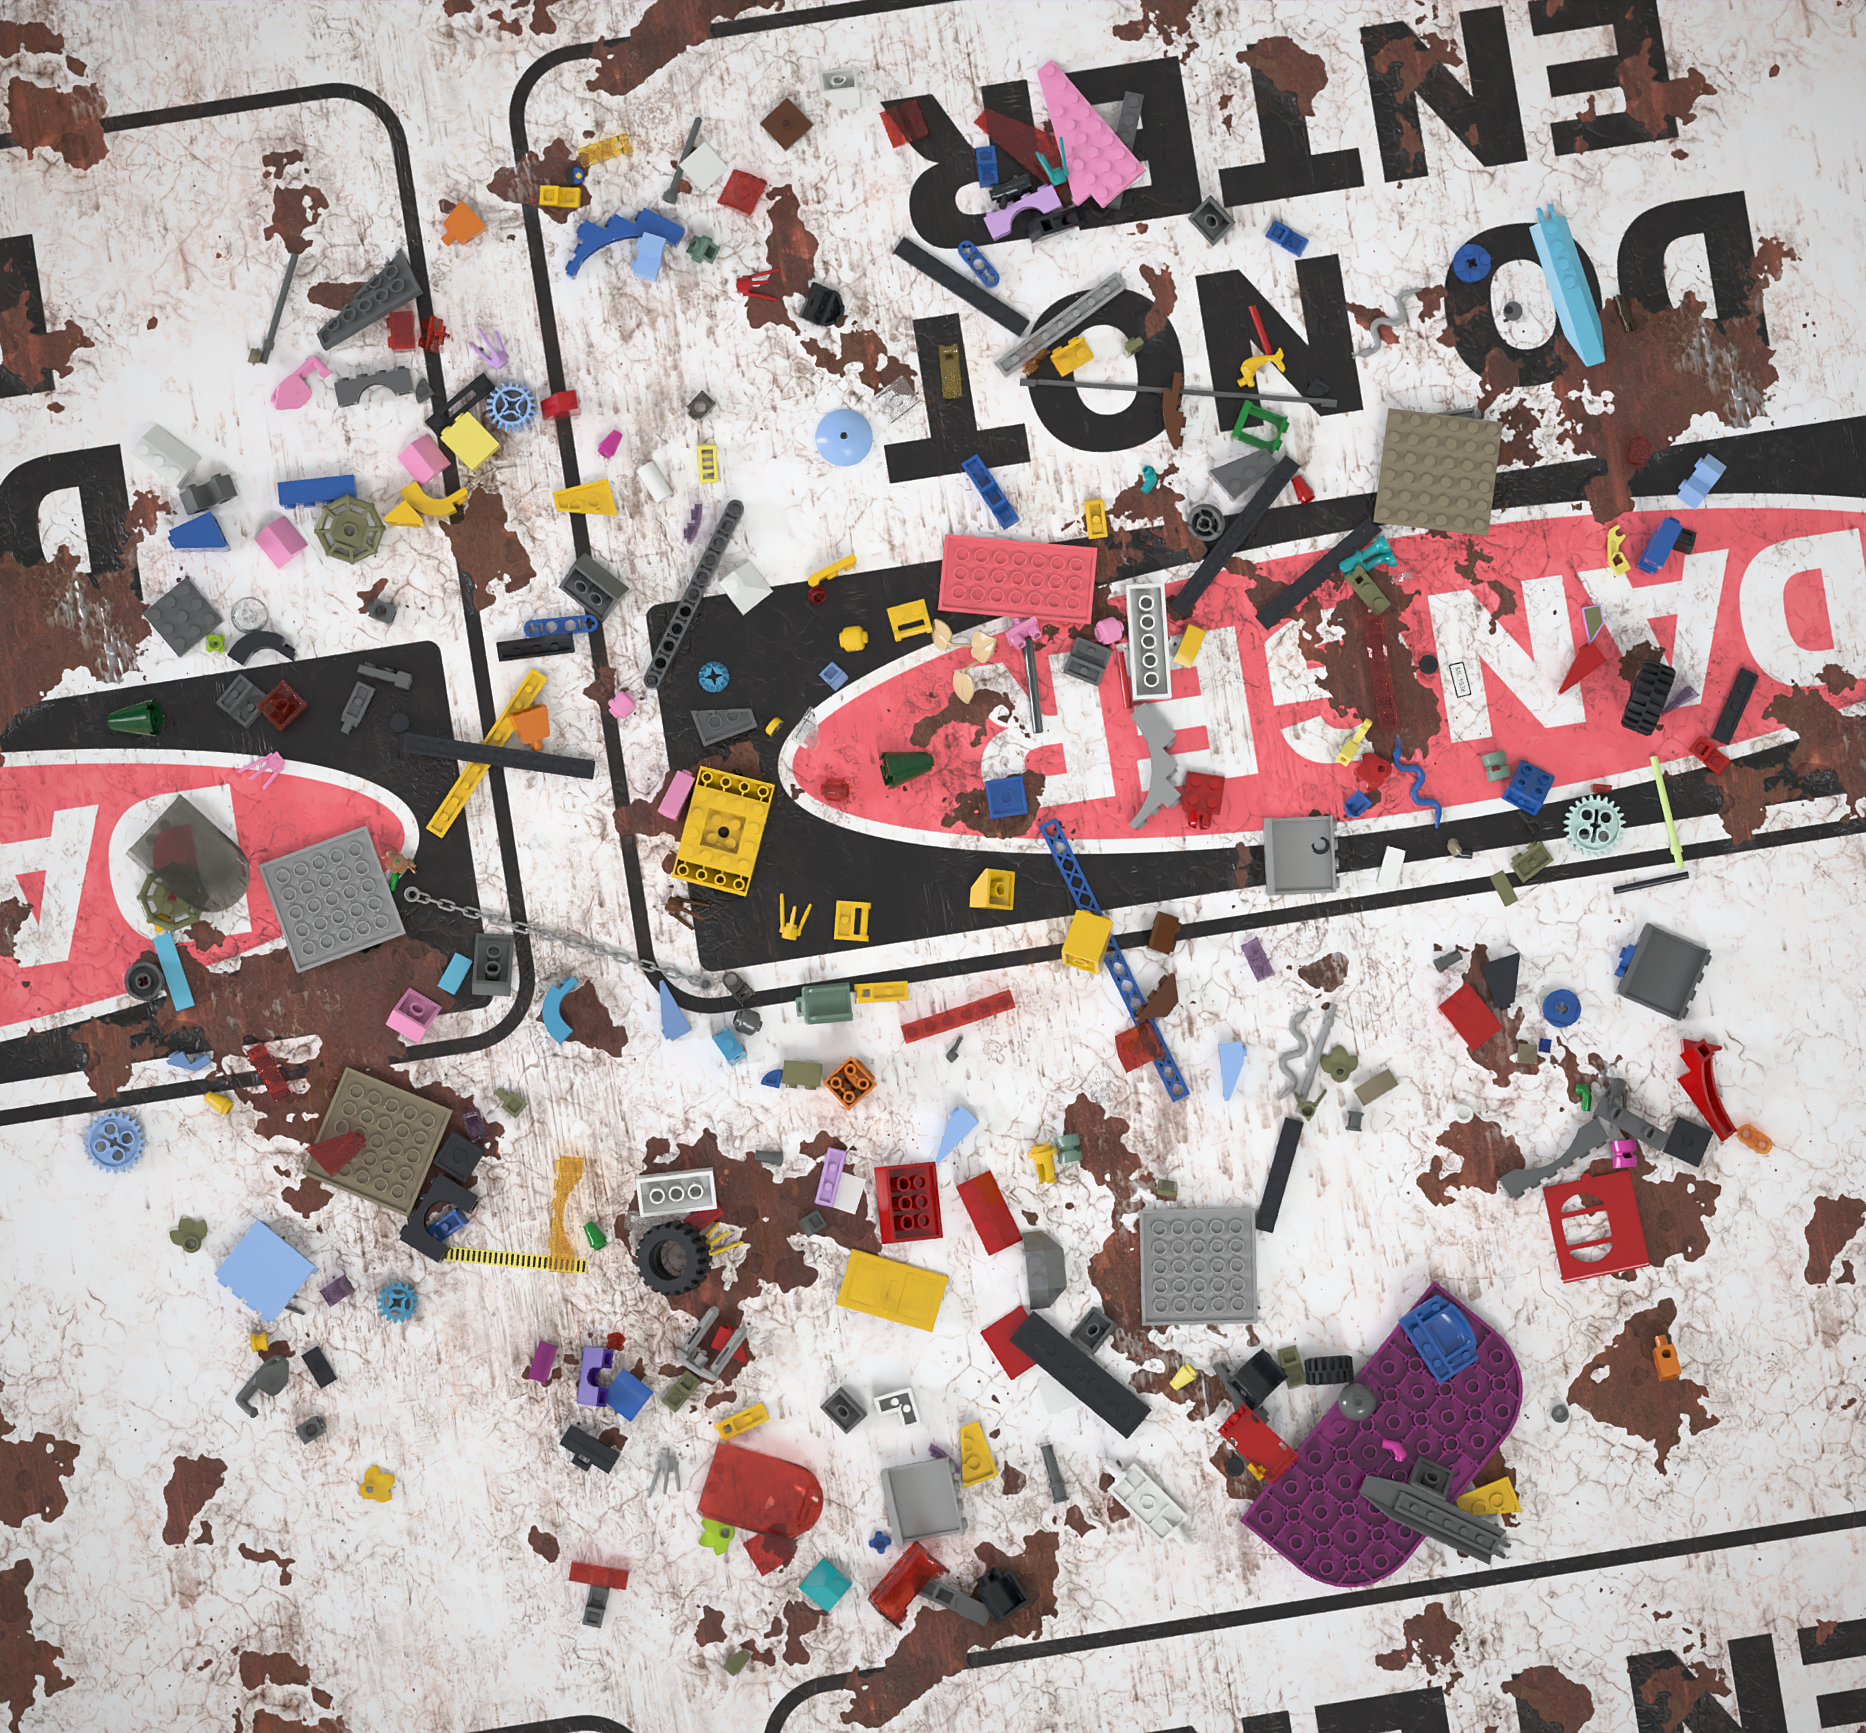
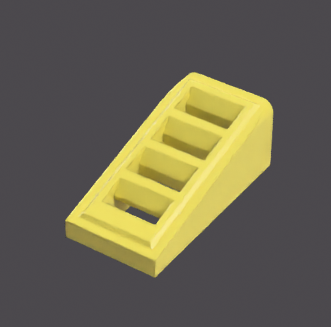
M716 443L697 444L699 484L718 483ZM713 449V453H702L701 451ZM713 457V461H702V458ZM714 465V469H702V466ZM703 473H714V476L703 477Z

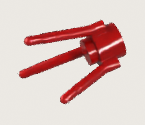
M780 268L751 275H742V278H737V293H743V296L776 301V297L750 291H753V285L768 284L770 282L769 280L753 281V278L779 272Z

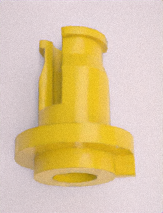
M1050 1142L1037 1143L1031 1146V1150L1027 1151V1157L1034 1159L1036 1173L1039 1177V1185L1046 1181L1047 1184L1057 1182L1053 1155L1058 1151L1057 1147L1052 1146Z

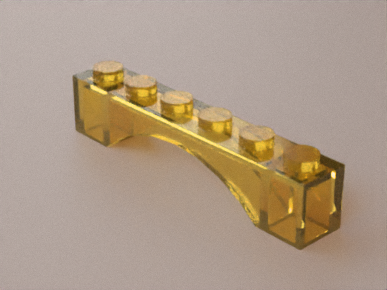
M560 1156V1160H556L555 1171H559L558 1179L554 1180V1190L557 1191V1196L552 1200V1210H555V1217H551L550 1221L553 1237L549 1236L548 1248H552L551 1256H547L546 1267H550L549 1272L574 1273L575 1253L570 1247L565 1234L564 1210L569 1194L583 1177L584 1158Z

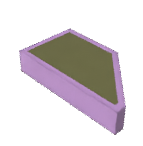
M1601 604L1581 608L1588 643L1594 640L1604 624Z

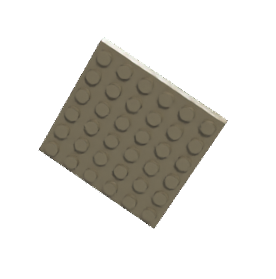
M1388 408L1373 523L1488 537L1503 422Z
M346 1067L302 1174L409 1218L453 1110Z

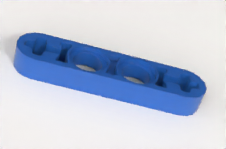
M593 615L536 619L527 621L523 630L530 638L565 633H592L598 628V621ZM578 619H581V623H586L587 619H591L592 622H595V625H592L591 629H588L587 626H581L582 630H579ZM569 620H573L576 623V627L572 631H568L565 628V623ZM543 622L544 634H540L541 630H535L534 634L527 631V628H530V624H534L535 627H541L539 623ZM549 622H554L557 625V629L550 633L546 630V625Z

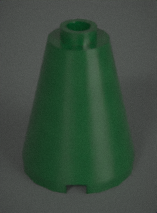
M148 699L112 711L107 716V725L112 731L151 737L159 736L162 731L158 730L159 725L163 724L160 704L155 703L157 699Z
M881 752L879 755V760L883 759V765H880L881 775L885 786L889 785L888 790L894 789L931 771L932 766H934V759L928 752Z

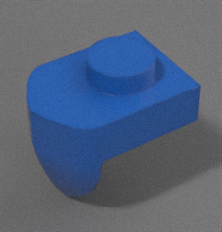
M1358 788L1345 801V813L1351 818H1358L1373 801Z

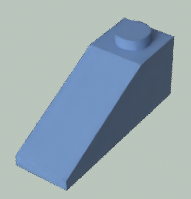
M664 980L659 981L662 1026L664 1027L661 1031L666 1040L670 1038L673 1042L692 1031Z

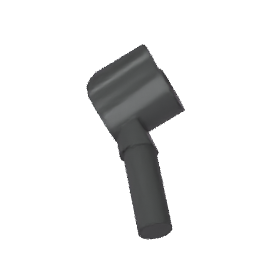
M961 1036L958 1037L954 1046L946 1054V1058L951 1063L959 1057L955 1051L963 1040Z

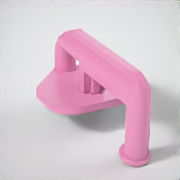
M317 356L310 357L278 385L271 395L272 405L277 410L299 409L312 395L311 389L303 379L315 368L319 370L321 377H328L330 370Z

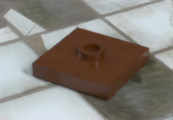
M788 98L760 122L764 130L785 152L813 127V124Z

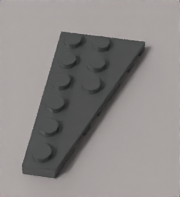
M401 248L396 252L395 258L391 262L388 260L384 264L385 268L379 274H374L354 295L355 298L349 304L346 303L342 307L343 311L336 318L332 317L317 333V337L325 351H328L423 294L409 261Z

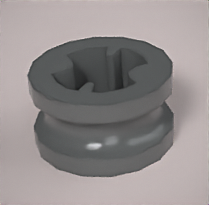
M1558 1405L1553 1408L1551 1415L1554 1421L1563 1423L1568 1419L1569 1412L1566 1407ZM1558 1409H1562V1412L1565 1411L1566 1413L1561 1420L1558 1419V1416L1555 1417Z

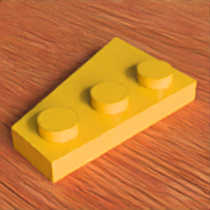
M608 478L552 492L557 512L617 516Z
M979 1421L960 1427L963 1489L996 1477L999 1474Z
M1508 1476L1461 1494L1455 1501L1458 1508L1473 1515L1522 1512Z

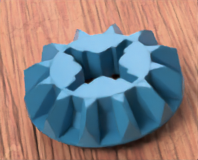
M709 662L703 665L699 671V682L709 692H719L728 684V670L719 662ZM712 669L715 671V674L722 675L716 678V685H714L712 679H705L711 675Z

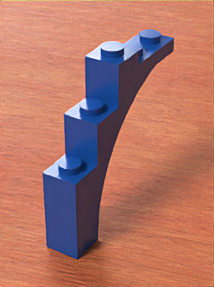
M645 207L642 212L639 210L634 219L636 224L617 214L613 218L609 217L605 225L607 230L585 220L584 224L580 223L577 228V238L582 241V244L578 243L574 250L576 255L573 261H568L565 267L567 271L566 276L574 280L582 263L592 254L612 243L639 238V236L643 237L644 232L665 238L666 244L677 248L685 234V228Z

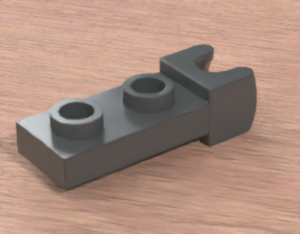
M366 662L364 665L359 664L357 671L359 674L393 682L398 688L410 689L413 678L412 674L401 671L394 674L395 670L383 667V670L375 669L376 665Z

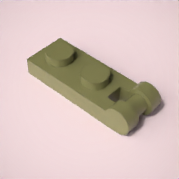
M1358 564L1354 568L1355 570L1351 574L1345 575L1344 578L1377 617L1391 603ZM1360 576L1362 579L1356 582L1355 579Z

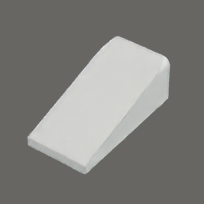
M1389 846L1386 847L1377 884L1396 889L1406 851Z

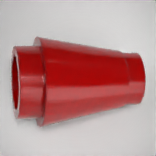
M1301 475L1291 479L1298 501L1306 504L1315 498V491Z

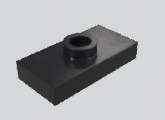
M319 1346L301 1356L320 1389L338 1379Z

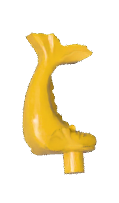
M1281 348L1278 349L1275 355H1258L1245 360L1240 369L1243 378L1237 380L1239 386L1242 387L1247 384L1248 387H1253L1255 385L1253 380L1255 371L1268 361L1274 362L1278 369L1284 372L1285 367L1281 361L1284 354Z

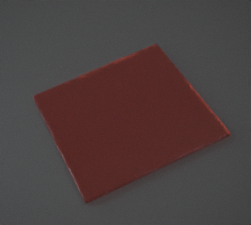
M775 1524L742 1543L762 1577L794 1558Z

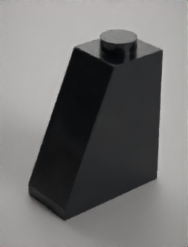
M1519 952L1480 965L1494 1009L1499 1007L1500 1011L1511 1008L1510 1004L1515 1002L1520 960Z

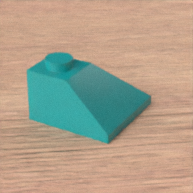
M823 1558L798 1588L825 1611L829 1612L851 1587L853 1582Z

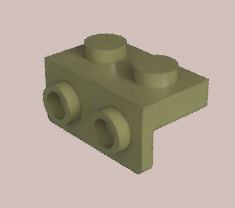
M1534 841L1526 847L1528 851L1523 855L1519 852L1511 858L1513 862L1509 865L1522 883L1554 861L1542 841L1539 843Z

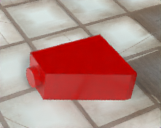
M576 390L558 392L540 402L543 421L581 415Z

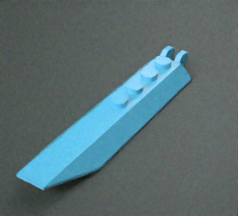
M1548 204L1547 211L1551 219L1545 221L1543 211L1538 207L1536 208L1539 223L1529 227L1564 335L1586 367L1605 362L1601 322L1566 216L1556 217L1553 205Z

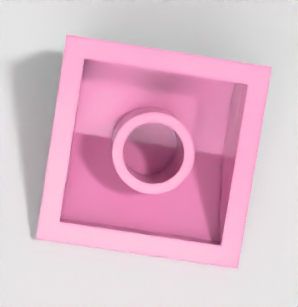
M409 987L392 1010L386 1025L419 1044L442 1007Z

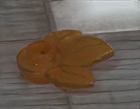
M1046 348L1041 349L1033 360L1030 359L1023 365L1025 369L1022 372L1028 376L1032 375L1040 368L1038 363L1052 351H1047Z

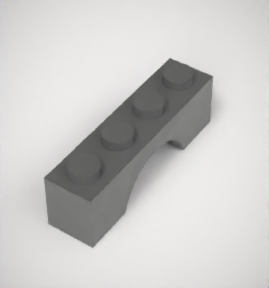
M405 366L395 367L394 371L390 372L379 370L375 372V375L370 376L368 374H360L356 376V379L349 380V377L340 378L338 382L334 383L337 402L340 408L359 404L363 392L375 385L388 387L396 397L415 393L411 371L409 368H405Z

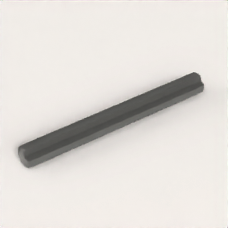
M1026 639L1023 651L1032 729L1034 734L1043 733L1034 646L1032 639Z

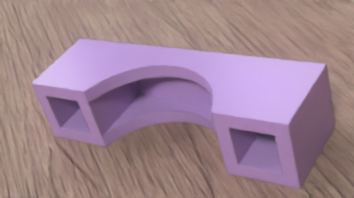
M1045 184L1037 189L1038 192L1032 195L1029 192L1020 197L1021 200L1015 203L1013 201L1008 202L1005 210L997 211L994 209L986 213L987 217L983 219L993 240L996 241L1012 233L1013 219L1019 212L1025 209H1036L1046 216L1063 208L1053 186Z

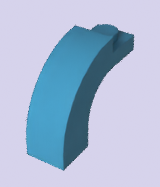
M573 976L571 978L566 977L560 983V989L553 984L543 1002L542 1014L545 1027L553 1039L560 1045L573 1032L564 1022L560 1013V1005L563 998L579 983Z

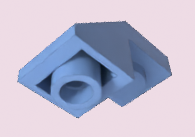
M179 1050L170 1054V1059L166 1061L168 1065L196 1072L213 1062L209 1055L204 1056L200 1054L193 1059L194 1063H191L184 1051L179 1052Z

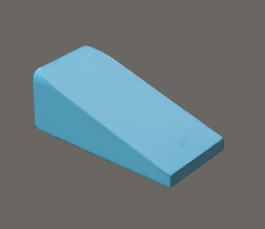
M455 953L438 987L456 995L473 961Z

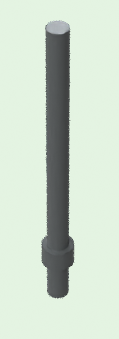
M291 253L269 332L262 345V348H264L260 359L262 364L267 365L270 352L274 349L275 335L299 255Z

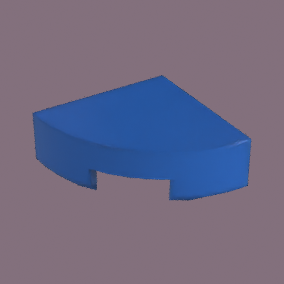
M783 1070L770 1071L763 1077L760 1084L779 1089Z

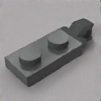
M360 681L357 682L342 713L341 721L344 722L341 731L349 735L352 727L357 728L358 724H360L376 691L375 688Z

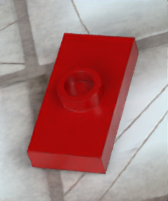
M717 1203V1209L695 1211L682 1221L691 1223V1228L697 1227L702 1231L725 1214V1212Z

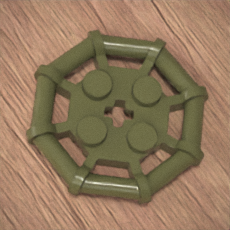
M345 494L344 497L327 505L324 504L321 507L322 511L316 529H314V534L317 535L327 557L330 556L354 565L356 562L378 553V547L386 526L383 525L373 502L369 503L352 497L350 494ZM346 504L345 511L339 514H335L332 511ZM350 504L365 510L362 513L350 509ZM368 512L375 526H369L368 520L365 518ZM329 515L333 518L330 528H324ZM349 525H352L355 533L351 532L348 535L347 530L344 529L345 526L349 527ZM376 531L372 544H369L367 542L369 532ZM325 534H330L332 536L335 543L332 547L330 546ZM364 545L367 548L354 555L353 550L357 547ZM341 547L349 550V555L335 549Z
M171 862L170 865L146 874L147 877L139 895L136 896V900L139 901L148 924L152 923L170 930L171 933H175L178 929L200 921L199 918L207 900H209V895L204 888L198 871L194 872L176 865L175 862ZM175 872L189 877V879L185 882L175 878ZM171 873V878L166 879L162 882H159L156 879L158 877ZM153 882L157 887L153 895H147ZM193 882L199 895L192 894L189 886ZM170 894L178 895L176 902L168 901L167 898L170 897ZM147 901L154 902L157 909L154 913H152ZM193 901H198L194 913L189 910ZM160 914H164L171 918V923L157 917ZM184 914H187L189 916L188 918L175 922V918L179 916H182Z

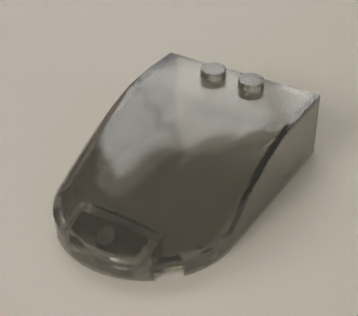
M181 794L177 796L166 811L126 852V855L160 885L192 908L203 912H220L234 906L243 897L250 882L249 862L241 848Z

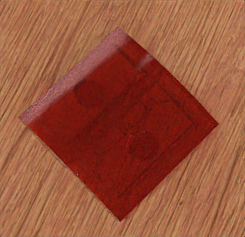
M917 99L879 113L893 148L931 135Z

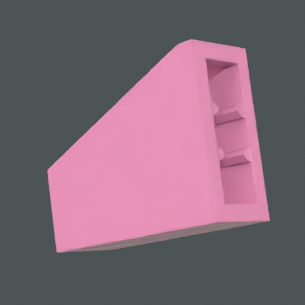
M684 769L682 772L677 771L658 809L659 814L675 821L678 820L696 781L692 777L693 773Z

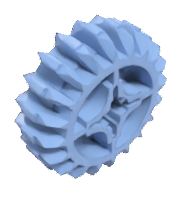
M509 381V387H506V384L503 382L502 390L496 386L495 389L498 393H490L494 399H487V402L492 404V406H487L486 409L493 411L488 414V417H495L492 420V424L499 422L498 429L505 425V432L509 431V427H511L512 433L516 432L515 427L523 431L521 425L525 424L528 428L530 425L527 420L535 421L531 414H538L537 411L532 410V408L538 407L537 403H532L537 398L536 396L529 397L533 393L531 389L525 392L527 385H523L520 389V382H517L515 387H513L512 381ZM516 392L522 396L511 399L506 393ZM502 398L505 402V407L498 414L497 404L499 399ZM527 399L528 409L523 416L520 412V406ZM506 400H508L509 403H516L515 407L518 414L515 411H512V409L511 411L508 410L509 404ZM515 415L519 420L509 422L503 420V418Z

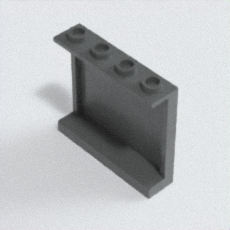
M1647 922L1642 929L1635 946L1636 950L1620 980L1615 994L1676 1021H1681L1688 1014L1689 1008H1687L1689 1000L1693 1001L1697 991L1694 990L1696 984H1700L1703 979L1704 973H1702L1704 966H1708L1712 956L1709 954L1711 950L1697 946L1654 927L1655 925Z

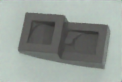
M591 1584L582 1625L601 1629L610 1591L609 1587Z

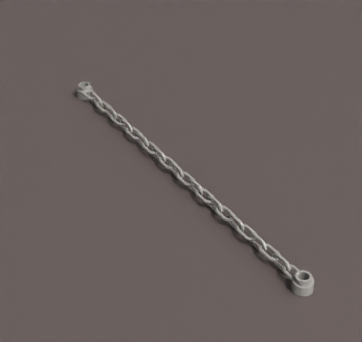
M408 887L404 892L405 899L409 902L417 901L424 904L433 902L440 909L447 911L460 910L466 917L473 919L483 917L490 924L500 927L506 924L512 926L513 930L519 933H536L542 940L549 942L559 940L566 947L572 949L582 947L587 949L590 954L598 957L608 955L618 963L627 965L631 962L638 964L641 970L648 972L658 970L663 972L665 977L674 980L680 977L687 979L689 984L697 986L703 991H710L714 986V981L709 976L701 977L692 974L688 977L681 975V972L675 968H658L654 962L645 959L635 961L628 954L622 952L612 954L606 952V949L599 945H582L580 940L568 936L559 938L552 931L546 929L536 931L531 929L530 925L519 921L514 923L506 922L503 916L496 914L483 915L479 909L470 906L460 908L453 901L447 899L437 901L431 899L429 894L420 892L415 887ZM411 891L416 893L414 898L409 897ZM420 895L427 896L425 898L427 901L420 900ZM443 902L452 904L450 908L441 906ZM467 909L476 911L478 913H475L476 916L467 914ZM493 917L502 919L500 923L491 921ZM516 924L523 925L528 928H525L526 931L516 929L518 928V925ZM542 932H546V933L552 934V935L550 936V938H552V939H549V938H546V937H542V936H541V935H543ZM567 939L578 942L575 943L576 946L566 944L568 943ZM592 947L602 949L600 951L602 954L592 952ZM618 955L628 957L625 959L627 962L618 960L616 958L619 957ZM642 962L651 964L653 966H650L651 969L642 967L644 965ZM668 970L677 972L675 974V976L677 977L668 975L666 973L669 972ZM692 977L698 978V979H699V982H698V983L691 982V981L694 980ZM704 980H708L710 982V985L708 987L703 986Z

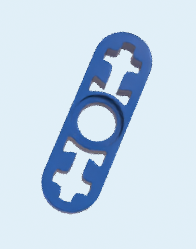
M961 242L958 246L959 256L987 288H995L1000 280L997 271L972 242ZM963 246H970V253L972 255L977 253V256H974L970 262L967 260L970 259L969 254L962 253ZM977 259L984 262V267L980 270L975 269L973 266L974 261ZM987 267L990 269L987 271V273L990 276H995V283H987L986 281L988 280V277L985 275V273L983 274V276L980 275L981 273L985 272Z

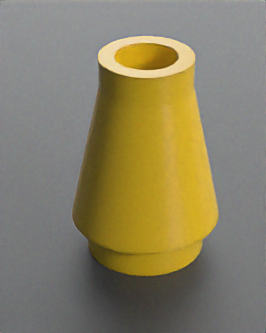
M211 1091L204 1098V1101L221 1115L227 1116L234 1106L231 1098L215 1094Z

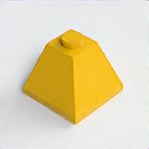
M985 869L971 887L970 907L1013 910L1015 872Z

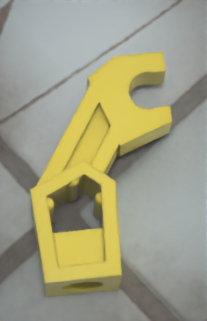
M1619 525L1610 529L1606 536L1608 537L1607 564L1617 577L1631 569L1623 553L1619 552V545L1626 537L1625 534L1620 537L1615 534L1616 530L1620 529ZM1615 556H1619L1618 558L1622 562L1617 566L1612 561Z
M1366 718L1353 739L1347 741L1335 760L1347 767L1360 748L1358 746L1359 742L1373 722Z

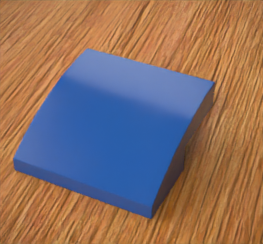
M623 1368L609 1386L607 1404L631 1422L654 1391Z

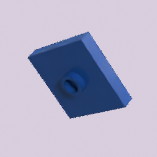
M1022 775L984 781L990 819L1028 814Z

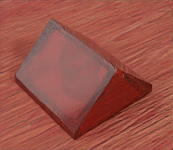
M284 680L256 705L280 732L308 706Z

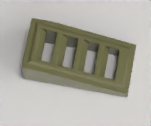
M1160 1179L1158 1180L1156 1193L1158 1195L1176 1197L1178 1194V1184L1175 1181Z

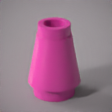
M613 430L598 445L597 452L603 457L610 459L611 456L615 455L623 435L617 430Z

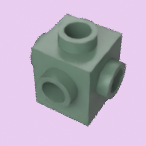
M694 235L686 253L691 255V259L699 264L702 261L713 264L721 247L712 242L713 239L708 236L702 235V237Z

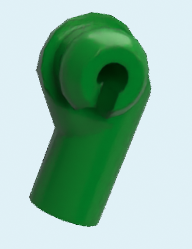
M1584 1083L1576 1084L1575 1093L1582 1094L1581 1110L1590 1111L1592 1095L1588 1086Z

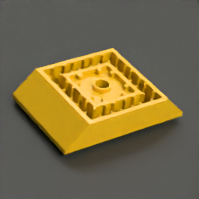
M700 766L672 878L746 897L775 785ZM721 827L729 829V835L725 838L720 837L718 834Z

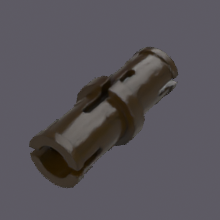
M1621 293L1614 296L1613 299L1618 310L1617 316L1621 318L1625 333L1636 330L1637 328L1631 315L1632 309L1628 307L1625 294Z

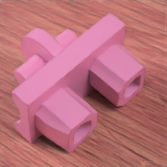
M1035 616L1028 620L1023 618L1020 621L1016 617L1012 618L1013 625L1008 627L1009 631L1005 633L1007 643L1010 646L1013 645L1018 650L1025 647L1026 641L1024 638L1030 636L1032 640H1037L1041 637L1038 621Z

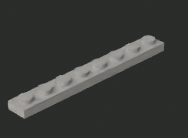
M1117 272L1113 273L994 362V364L1005 379L1124 291L1128 286Z

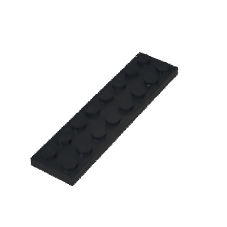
M1032 1311L1009 1339L1012 1344L1127 1440L1151 1412L1152 1409L1035 1311Z

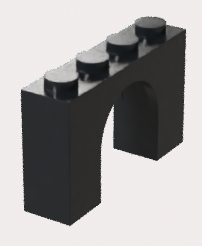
M439 1173L438 1176L435 1175L432 1178L429 1191H425L421 1196V1204L418 1209L415 1208L410 1214L409 1218L411 1220L408 1225L405 1224L402 1227L399 1239L441 1264L451 1247L432 1236L428 1231L426 1218L429 1210L440 1202H450L468 1214H472L481 1197Z

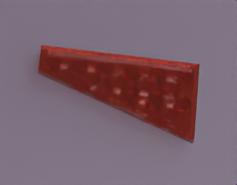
M985 108L973 122L1042 183L1048 184V186L1052 185L1048 174L1035 154L1037 151L1040 155H1045L1052 170L1058 167L1063 170L1056 136L988 108ZM1068 179L1061 184L1053 186L1059 197L1069 188Z

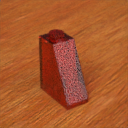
M352 1131L310 1145L305 1150L331 1177H334L367 1145L364 1143L366 1141L365 1137L360 1132L355 1133Z

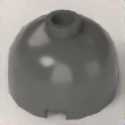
M1360 1382L1349 1383L1339 1393L1337 1399L1338 1408L1342 1415L1350 1420H1364L1375 1410L1376 1397L1373 1390L1366 1384Z

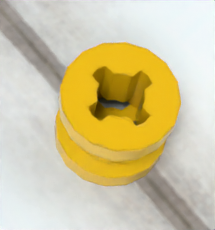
M262 1332L259 1335L255 1333L250 1334L252 1352H257L261 1349L268 1351L267 1332Z

